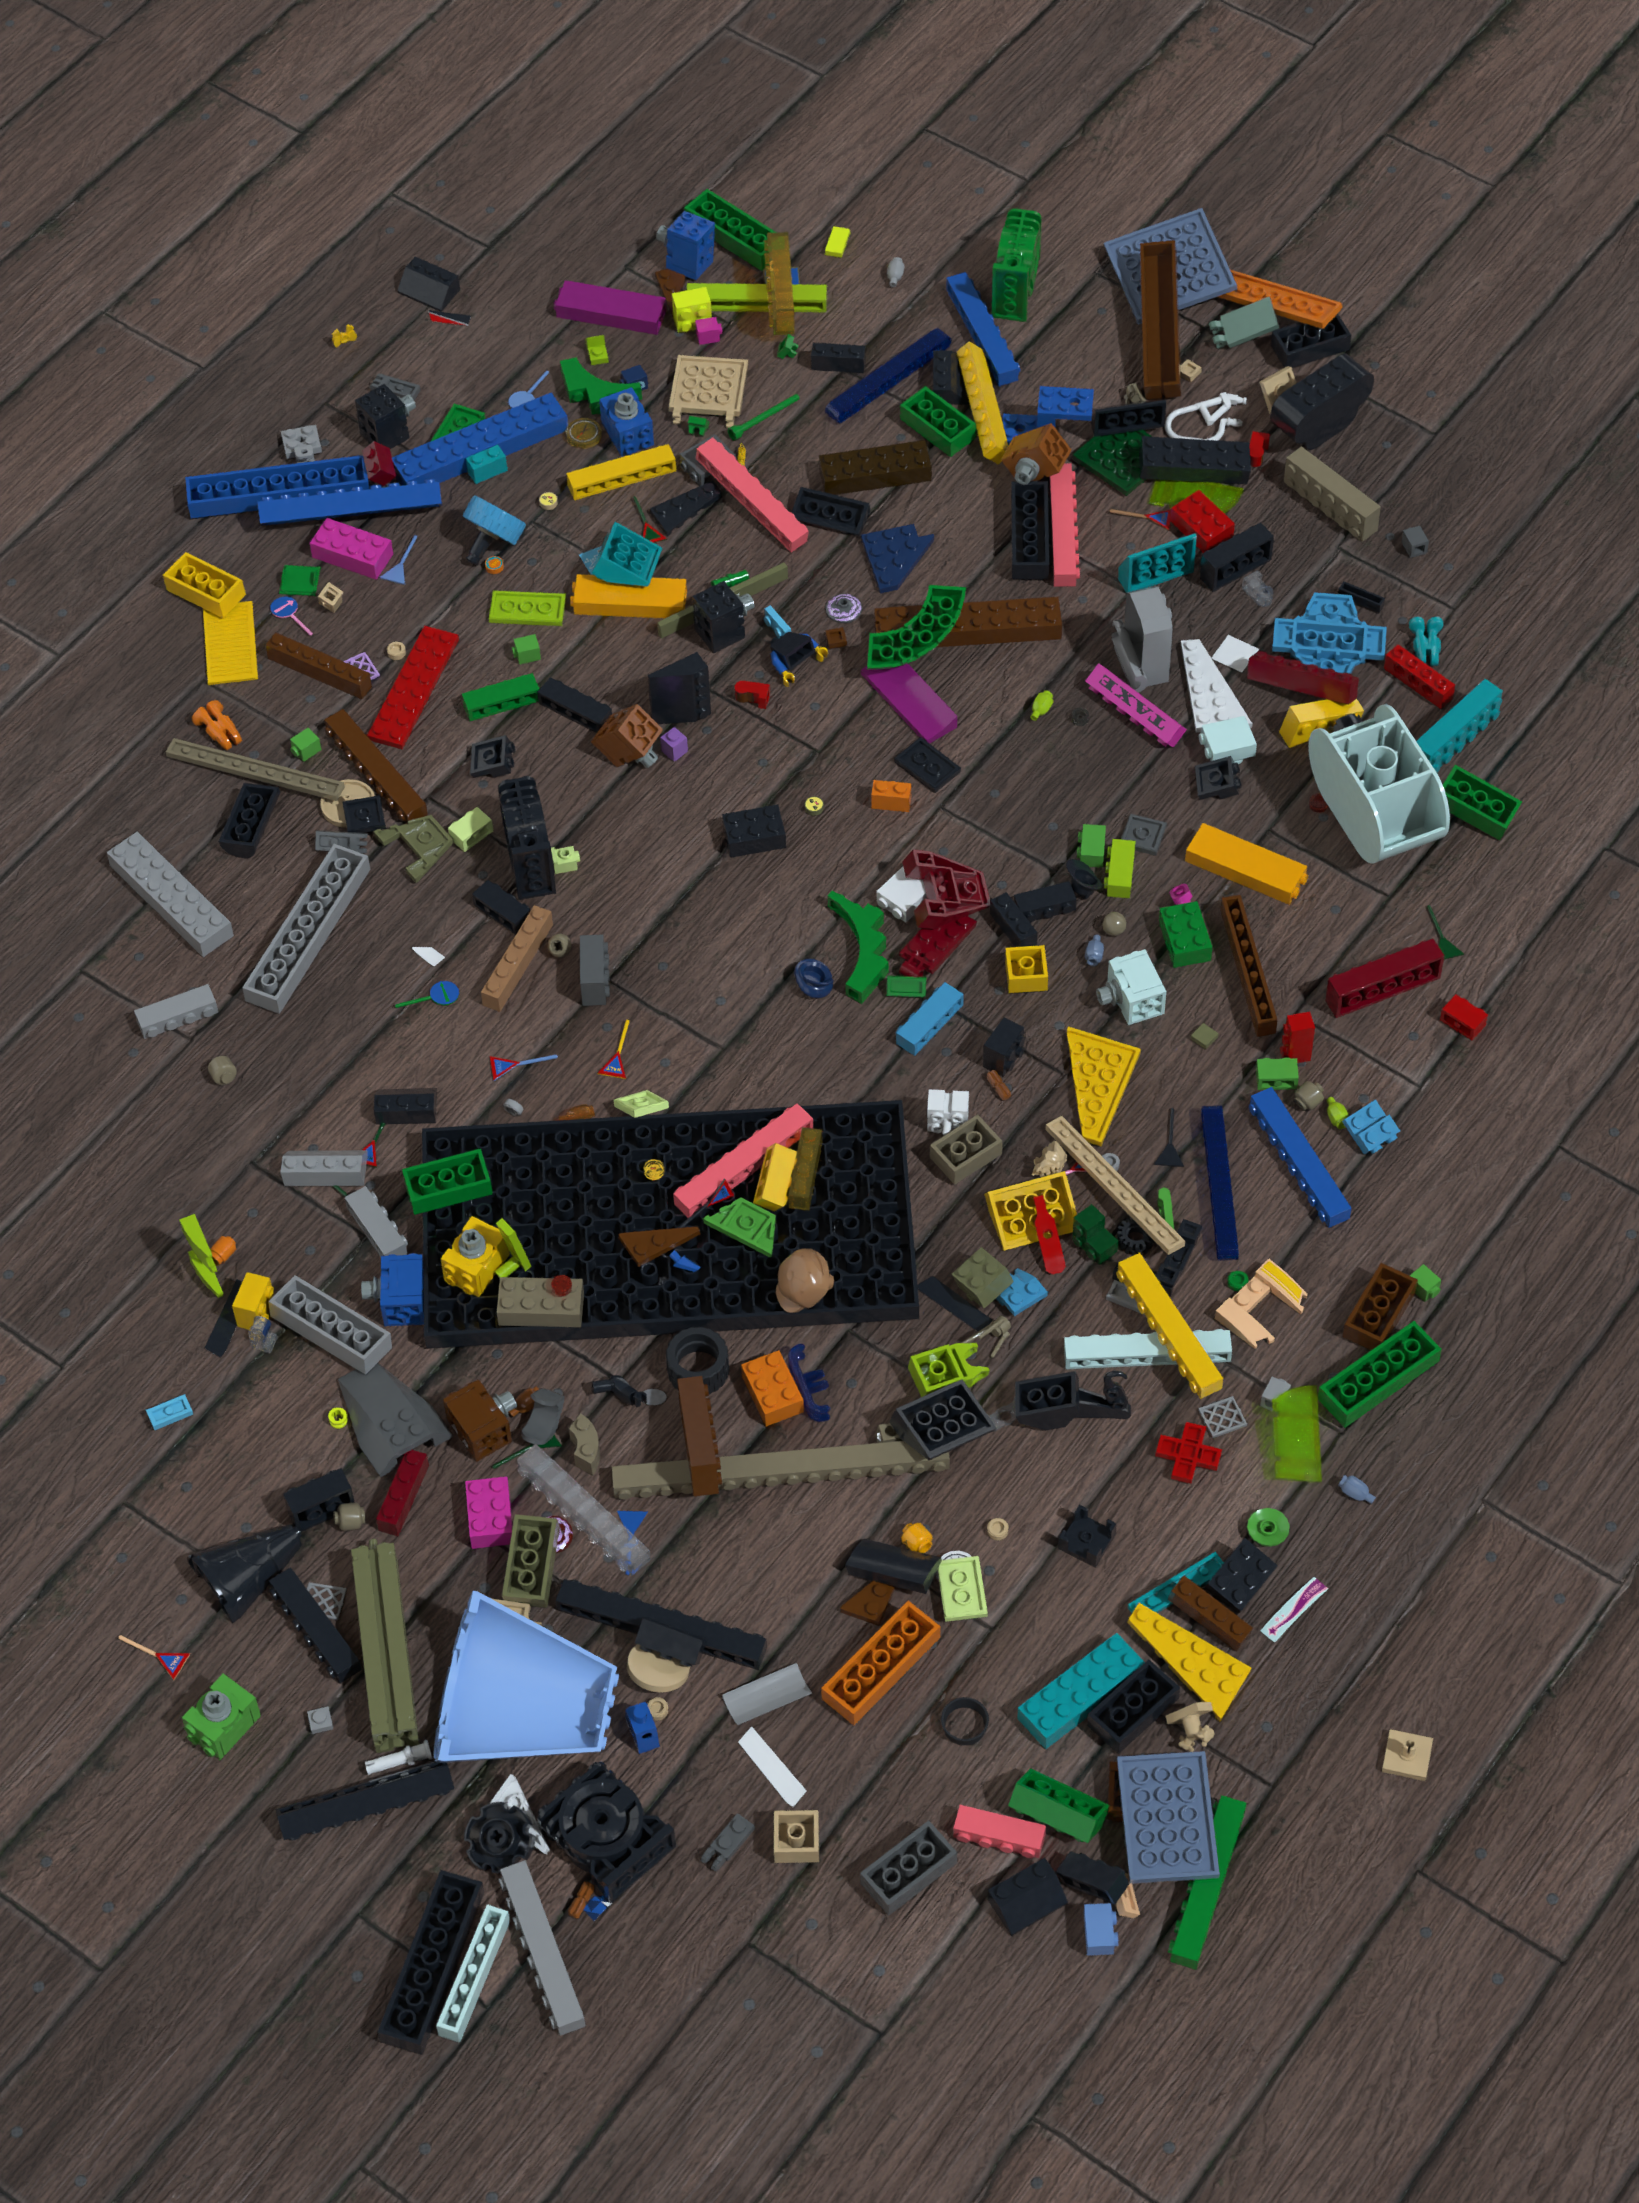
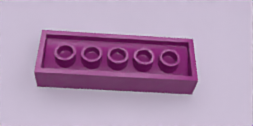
M908 663L893 668L867 669L866 666L861 669V675L910 728L929 744L957 728V715Z

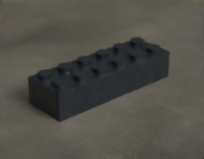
M1142 436L1139 447L1140 479L1248 484L1251 473L1250 443Z
M1011 481L1012 579H1049L1048 481H1030L1027 485Z

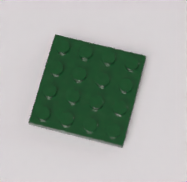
M1143 430L1096 436L1073 454L1072 460L1127 496L1146 480L1140 479L1139 447L1142 436H1152Z

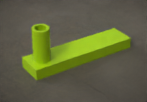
M502 1218L496 1225L512 1257L494 1271L499 1279L500 1277H508L520 1266L525 1272L532 1267L515 1231Z

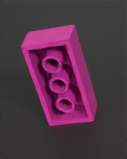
M326 518L310 542L312 558L377 580L393 556L390 539Z

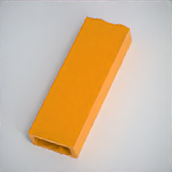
M577 574L576 582L572 583V593H574V596L570 598V606L574 607V614L667 618L685 609L687 581L686 579L651 578L648 586L606 582L598 579L595 575Z
M1202 823L1186 849L1185 862L1290 905L1293 898L1296 899L1298 897L1300 886L1305 885L1308 879L1306 865L1205 823Z

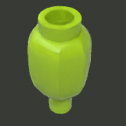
M1045 690L1035 698L1032 705L1033 713L1030 716L1033 721H1037L1039 716L1045 715L1052 706L1053 694L1050 691Z
M1329 1097L1326 1101L1328 1103L1327 1114L1331 1123L1338 1129L1346 1128L1342 1122L1349 1117L1343 1104L1336 1102L1334 1097Z

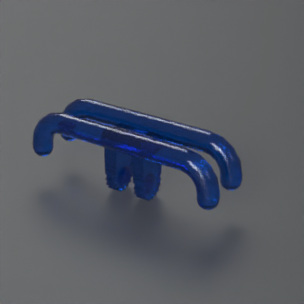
M802 1343L797 1344L791 1348L788 1354L789 1370L802 1395L808 1416L816 1422H826L830 1419L828 1414L830 1407L828 1405H816L811 1394L829 1387L828 1381L814 1382L822 1379L825 1375L822 1369L805 1374L802 1373L798 1361L805 1358V1353L802 1352L805 1349V1345Z

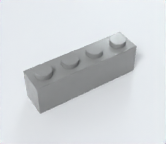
M208 984L134 1010L144 1039L155 1037L163 1032L174 1030L177 1027L191 1024L199 1019L219 1013L215 998Z
M365 1186L345 1197L348 1211L380 1257L390 1254L407 1255L406 1246L408 1242L403 1234H398L395 1222L393 1220L389 1221L386 1209L378 1205V1199L373 1191L369 1192Z

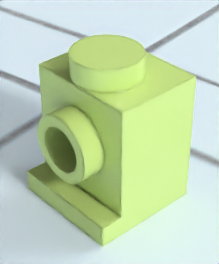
M573 846L559 849L551 848L555 874L578 870L577 862H580V856L578 851H574Z

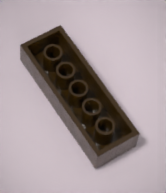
M925 440L819 455V471L824 492L833 495L932 481V466Z

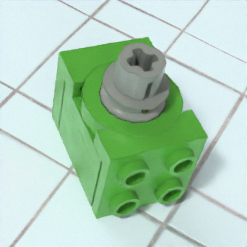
M222 1674L210 1687L211 1691L199 1699L196 1708L191 1707L182 1717L185 1725L184 1729L188 1734V1740L194 1745H201L207 1755L210 1757L215 1756L219 1760L227 1754L261 1717L256 1697L225 1674Z

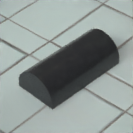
M243 783L218 841L223 850L239 858L254 856L279 798V787Z

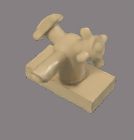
M1196 1702L1165 1716L1167 1724L1183 1723L1186 1738L1181 1735L1179 1737L1181 1741L1178 1744L1183 1749L1193 1752L1194 1748L1192 1746L1195 1744L1193 1741L1201 1739L1202 1746L1206 1747L1207 1742L1214 1737V1730L1209 1728L1208 1725L1202 1728L1199 1719L1201 1715L1213 1711L1211 1702Z

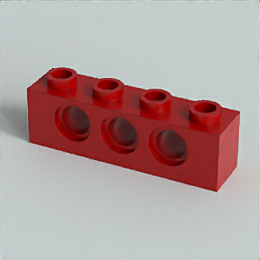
M1399 644L1386 654L1384 669L1438 708L1442 709L1453 699L1455 684Z

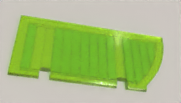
M1156 479L1149 504L1164 507L1166 503L1170 504L1169 508H1172L1197 490H1200L1225 514L1240 500L1244 488L1213 482Z
M1301 1386L1288 1390L1278 1398L1272 1399V1412H1278V1417H1273L1274 1456L1280 1457V1461H1275L1276 1479L1321 1483L1317 1386Z

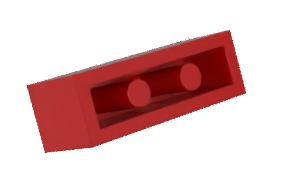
M1304 1012L1287 1015L1286 1024H1283V1046L1280 1047L1282 1058H1297V1063L1311 1061L1315 1025L1311 1013Z

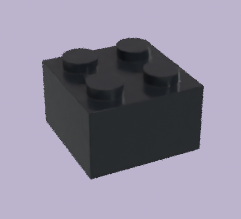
M1004 1017L983 1045V1067L989 1071L995 1070L1001 1077H1004L1007 1072H1011L1016 1059L1021 1058L1025 1051L1024 1041L1026 1037L1024 1036V1027Z

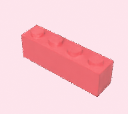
M964 1805L959 1806L953 1828V1837L961 1842L968 1843L970 1841L978 1843L985 1848L995 1847L1005 1853H1019L1026 1858L1040 1857L1046 1834V1825Z

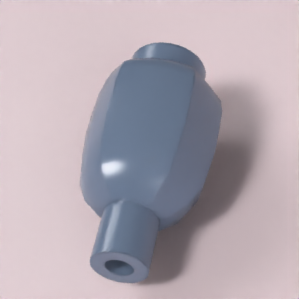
M1099 935L1093 936V940L1089 941L1085 950V959L1090 966H1097L1103 958L1104 945L1100 942L1101 937Z
M1344 1475L1338 1484L1342 1492L1354 1500H1365L1372 1504L1376 1498L1369 1493L1367 1485L1355 1476L1348 1477Z

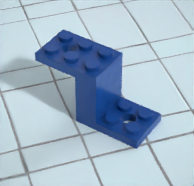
M1040 386L1037 415L1003 414L1002 422L1008 445L1013 437L1052 423L1056 428L1057 419L1091 421L1094 389ZM1076 402L1078 405L1074 406L1071 403ZM1016 429H1023L1024 431L1018 432Z

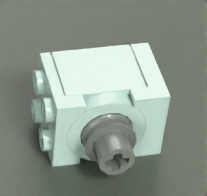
M1145 949L1109 960L1106 986L1096 989L1100 1005L1111 1003L1115 1006L1118 1004L1128 1025L1165 1014L1166 990Z

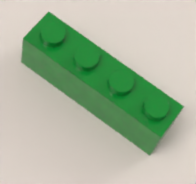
M533 673L462 693L463 706L471 722L538 702L537 692L539 687Z

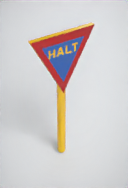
M628 1019L625 1021L617 1053L597 1074L626 1079L620 1054L629 1025Z

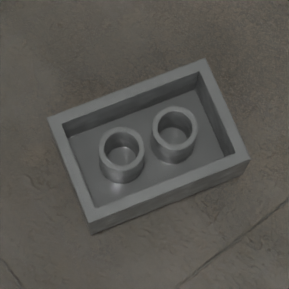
M580 935V986L583 1006L606 1005V997H610L608 942H604L603 935Z

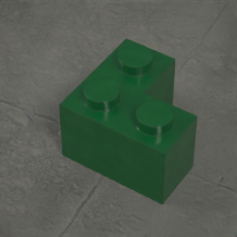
M1089 1205L1073 1217L1072 1240L1077 1247H1081L1091 1260H1095L1100 1265L1118 1252V1240L1105 1228V1216L1094 1205Z

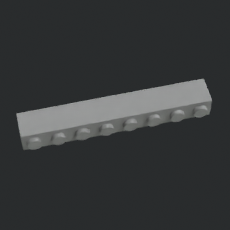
M526 1860L500 1869L502 1877L498 1880L502 1891L506 1890L509 1897L505 1899L509 1911L514 1910L516 1916L513 1917L516 1930L521 1929L523 1936L520 1937L523 1949L529 1950L530 1956L527 1959L531 1970L536 1969L537 1976L534 1978L538 1989L543 1988L545 1996H542L545 2009L550 2008L552 2016H549L553 2030L558 2029L561 2036L585 2027L583 2013Z

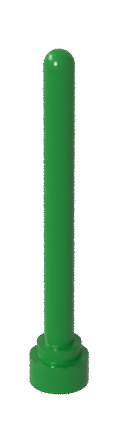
M794 394L742 425L731 426L727 430L729 437L733 441L738 440L742 437L744 431L798 401L799 395Z

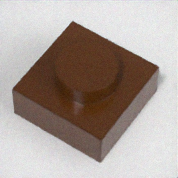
M843 627L825 630L829 649L847 646Z

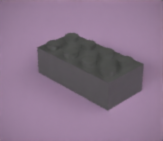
M927 1821L860 1873V1884L889 1916L957 1864V1851L933 1824Z

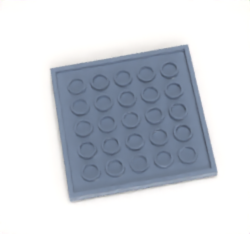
M1202 208L1104 242L1106 252L1138 324L1142 323L1140 243L1175 240L1179 310L1237 290V284Z

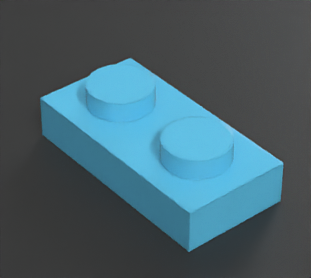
M771 605L764 609V622L774 630L777 638L782 637L787 632H791V628Z
M185 1394L146 1410L154 1431L193 1415Z

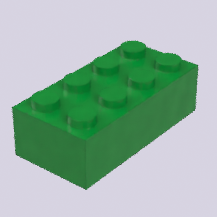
M926 386L900 405V420L949 457H952L976 439V423Z
M1454 765L1443 784L1449 813L1498 840H1501L1522 803L1519 799L1457 765Z
M481 1149L402 1169L404 1183L414 1215L493 1194L491 1180Z
M1030 1768L1016 1783L1008 1806L1014 1808L1020 1814L1033 1817L1039 1823H1046L1054 1827L1058 1832L1073 1836L1079 1842L1089 1843L1102 1828L1110 1805Z

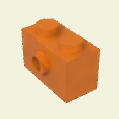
M873 781L871 794L872 809L909 812L911 783Z

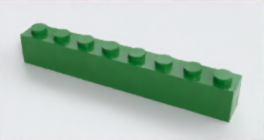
M1221 1795L1219 1803H1214L1212 1814L1215 1815L1213 1823L1220 1875L1219 1878L1190 1880L1187 1893L1190 1896L1188 1901H1183L1180 1912L1184 1915L1182 1921L1177 1920L1174 1933H1177L1175 1941L1171 1940L1168 1953L1171 1954L1170 1962L1194 1970L1197 1969L1246 1812V1802Z

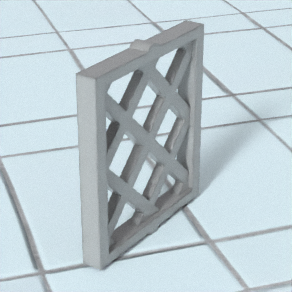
M1233 1396L1198 1409L1204 1425L1207 1427L1212 1438L1247 1426L1241 1409L1238 1407ZM1230 1403L1234 1404L1236 1410L1229 1408ZM1217 1407L1224 1410L1222 1415L1215 1413ZM1227 1411L1234 1413L1232 1419L1225 1416ZM1204 1412L1211 1414L1209 1420L1205 1418ZM1236 1415L1240 1416L1242 1422L1235 1420ZM1213 1416L1221 1418L1219 1423L1212 1421ZM1223 1419L1230 1421L1228 1427L1221 1425ZM1210 1424L1217 1426L1215 1432L1212 1431Z
M309 1582L307 1590L310 1591L313 1588L316 1594L312 1595V1597L318 1596L321 1600L318 1605L324 1604L327 1608L323 1612L327 1613L329 1611L331 1614L326 1616L329 1619L338 1620L347 1589ZM316 1587H320V1588H324V1589H322L321 1591L318 1592V1590L316 1589ZM330 1589L339 1591L333 1594ZM327 1590L331 1596L323 1599L320 1594ZM342 1593L341 1601L338 1602L335 1596ZM333 1598L336 1604L329 1607L326 1601ZM338 1606V1612L334 1614L332 1609Z

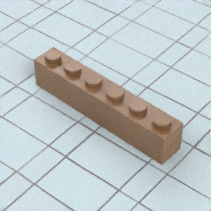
M533 906L482 989L483 1006L501 1012L553 926L551 911Z

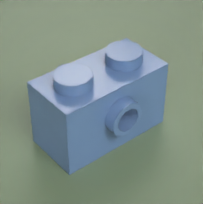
M1111 1903L1085 1904L1083 1914L1087 1955L1114 1954V1947L1118 1946V1932H1113V1925H1117L1116 1911H1112Z

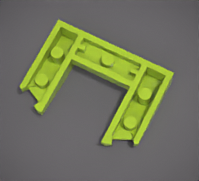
M195 1214L179 1219L181 1229L192 1248L191 1251H188L196 1274L204 1285L218 1298L222 1297L223 1291L215 1275L217 1268Z

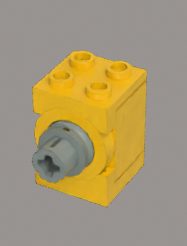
M471 1216L463 1227L462 1233L455 1238L452 1249L448 1248L441 1257L444 1280L449 1285L457 1286L469 1295L473 1294L480 1297L481 1292L485 1290L495 1276L494 1271L502 1266L510 1255L499 1229Z

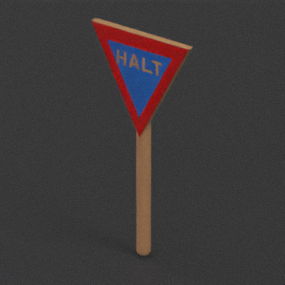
M1113 509L1109 510L1110 513L1149 519L1169 531L1171 510L1146 515Z

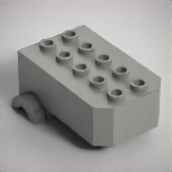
M1157 586L1127 592L1125 623H1123L1122 619L1114 620L1112 626L1115 625L1117 632L1112 634L1115 652L1129 686L1138 693L1148 686L1169 682L1173 630L1171 622L1172 612L1166 606L1165 595L1161 594Z

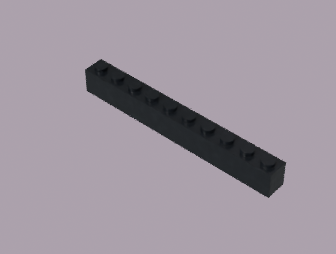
M564 1579L556 1598L557 1611L638 1634L643 1618L655 1619L706 1638L707 1642L702 1654L756 1670L760 1669L767 1650V1639L760 1634H749L740 1628H729L716 1621H705L699 1616L685 1615L676 1609L668 1610L655 1603L648 1604L642 1602L635 1597H624L618 1592L604 1591L594 1585L587 1586L578 1580L570 1581Z

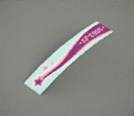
M1313 1577L1287 1601L1260 1631L1275 1643L1296 1619L1329 1588Z

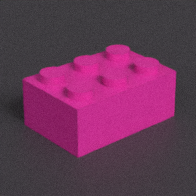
M508 1477L465 1481L472 1549L510 1545L513 1525Z

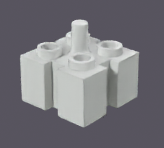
M929 1089L927 1131L934 1133L943 1132V1136L968 1121L969 1091L945 1093V1090Z

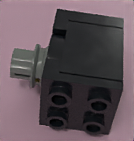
M382 384L355 400L360 435L369 444L375 441L392 449L410 438L408 427L405 426L407 424L406 417L409 416L411 410L416 408V404L409 394L400 398L385 384Z
M722 581L692 596L694 629L713 653L745 638L744 616H747V611L755 607L749 593L742 596L734 594L726 582Z

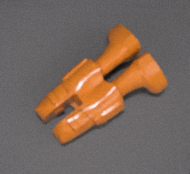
M217 700L207 703L206 709L203 706L198 708L192 716V722L196 726L205 724L208 735L227 751L232 748L229 739L237 745L242 742V738L229 716L222 714L223 705Z

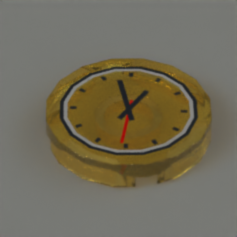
M590 418L576 419L566 429L568 442L576 448L577 446L581 447V449L595 446L599 443L602 436L600 425Z

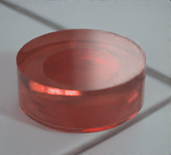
M1320 793L1310 797L1309 807L1312 811L1320 813L1328 808L1326 801Z
M565 1275L556 1276L551 1282L552 1292L560 1297L568 1295L572 1291L571 1279Z

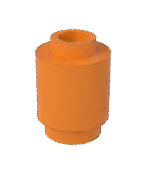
M221 1236L210 1248L212 1259L216 1266L224 1264L236 1251V1242L229 1236Z

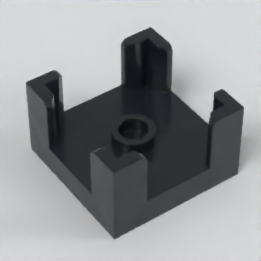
M1079 1504L1074 1512V1521L1067 1532L1063 1530L1059 1536L1058 1549L1096 1568L1116 1535L1117 1523L1107 1519L1105 1526L1089 1518V1510Z

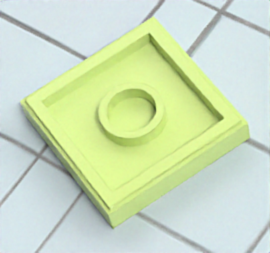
M645 1090L615 1099L614 1107L636 1118L668 1109L669 1103L658 1095Z

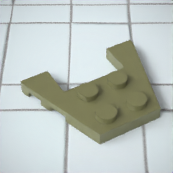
M432 815L410 820L408 824L400 826L395 824L390 826L389 829L382 831L377 829L374 831V836L383 846L401 837L420 858L406 867V873L415 883L428 872L453 844V839Z

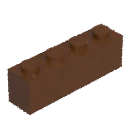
M1185 1575L1169 1595L1168 1600L1236 1652L1247 1640L1253 1629L1248 1623Z

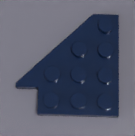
M914 524L861 535V541L880 593L899 589L933 543L934 534L918 537Z

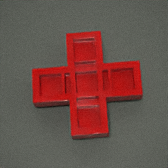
M1186 1422L1181 1439L1160 1435L1156 1456L1175 1461L1171 1479L1192 1484L1196 1466L1217 1471L1222 1449L1203 1445L1206 1426Z

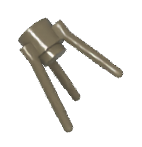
M1134 383L1126 387L1127 394L1124 395L1125 404H1128L1129 401H1146L1138 384Z
M999 1316L988 1326L961 1343H970L977 1337L983 1338L990 1332L996 1337L1001 1336L990 1355L991 1358H994L1004 1340L1010 1335L1008 1330L1011 1328V1324L1007 1318Z

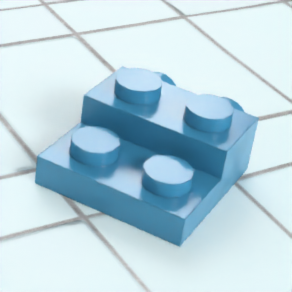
M1376 1100L1342 1121L1364 1155L1369 1151L1372 1154L1382 1148L1380 1144L1385 1141L1387 1144L1398 1138L1396 1134L1400 1132L1391 1116L1385 1115Z

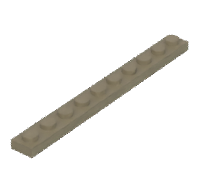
M173 738L166 750V755L170 758L338 801L345 788L344 782L175 738Z

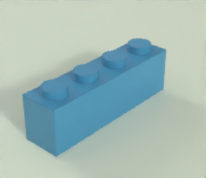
M946 982L941 987H937L928 1000L923 1001L920 1009L916 1013L913 1012L904 1025L899 1026L896 1031V1044L915 1056L963 1006L964 994Z

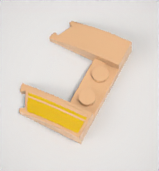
M1268 1259L1256 1271L1255 1276L1232 1299L1228 1298L1216 1310L1215 1319L1256 1349V1341L1267 1339L1270 1344L1274 1342L1275 1338L1249 1312L1271 1292L1299 1314H1302L1304 1307L1300 1303L1302 1297L1307 1299V1293L1283 1269Z

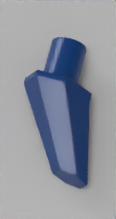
M675 1250L669 1255L675 1262L674 1267L693 1272L701 1268L685 1256L681 1257Z

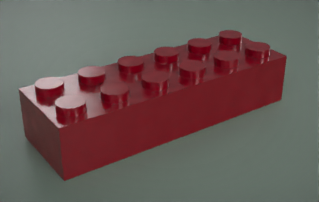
M1434 938L1427 941H1421L1412 947H1405L1396 953L1387 954L1378 960H1371L1362 966L1353 967L1344 973L1334 974L1328 978L1325 1001L1334 1016L1339 1018L1441 978L1444 954Z

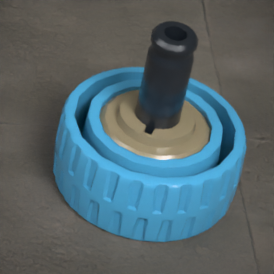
M474 495L468 503L463 517L477 525L476 529L480 530L469 551V555L466 556V560L479 565V561L484 556L493 538L496 540L501 538L515 545L526 524Z

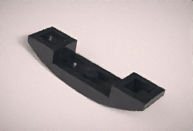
M1183 1219L1177 1233L1185 1240V1246L1167 1255L1164 1263H1161L1156 1274V1278L1160 1283L1170 1287L1176 1285L1195 1248L1202 1225Z

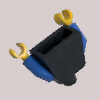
M787 632L780 638H773L770 643L772 663L778 673L783 675V684L786 687H789L787 679L792 680L794 683V675L790 672L788 673L787 670L791 671L815 652H817L816 659L819 662H823V655L826 658L828 655V650L825 647L819 648V644L806 633Z

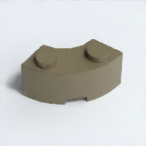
M580 1413L569 1428L570 1441L577 1447L574 1453L575 1466L593 1476L600 1461L598 1435L591 1421Z

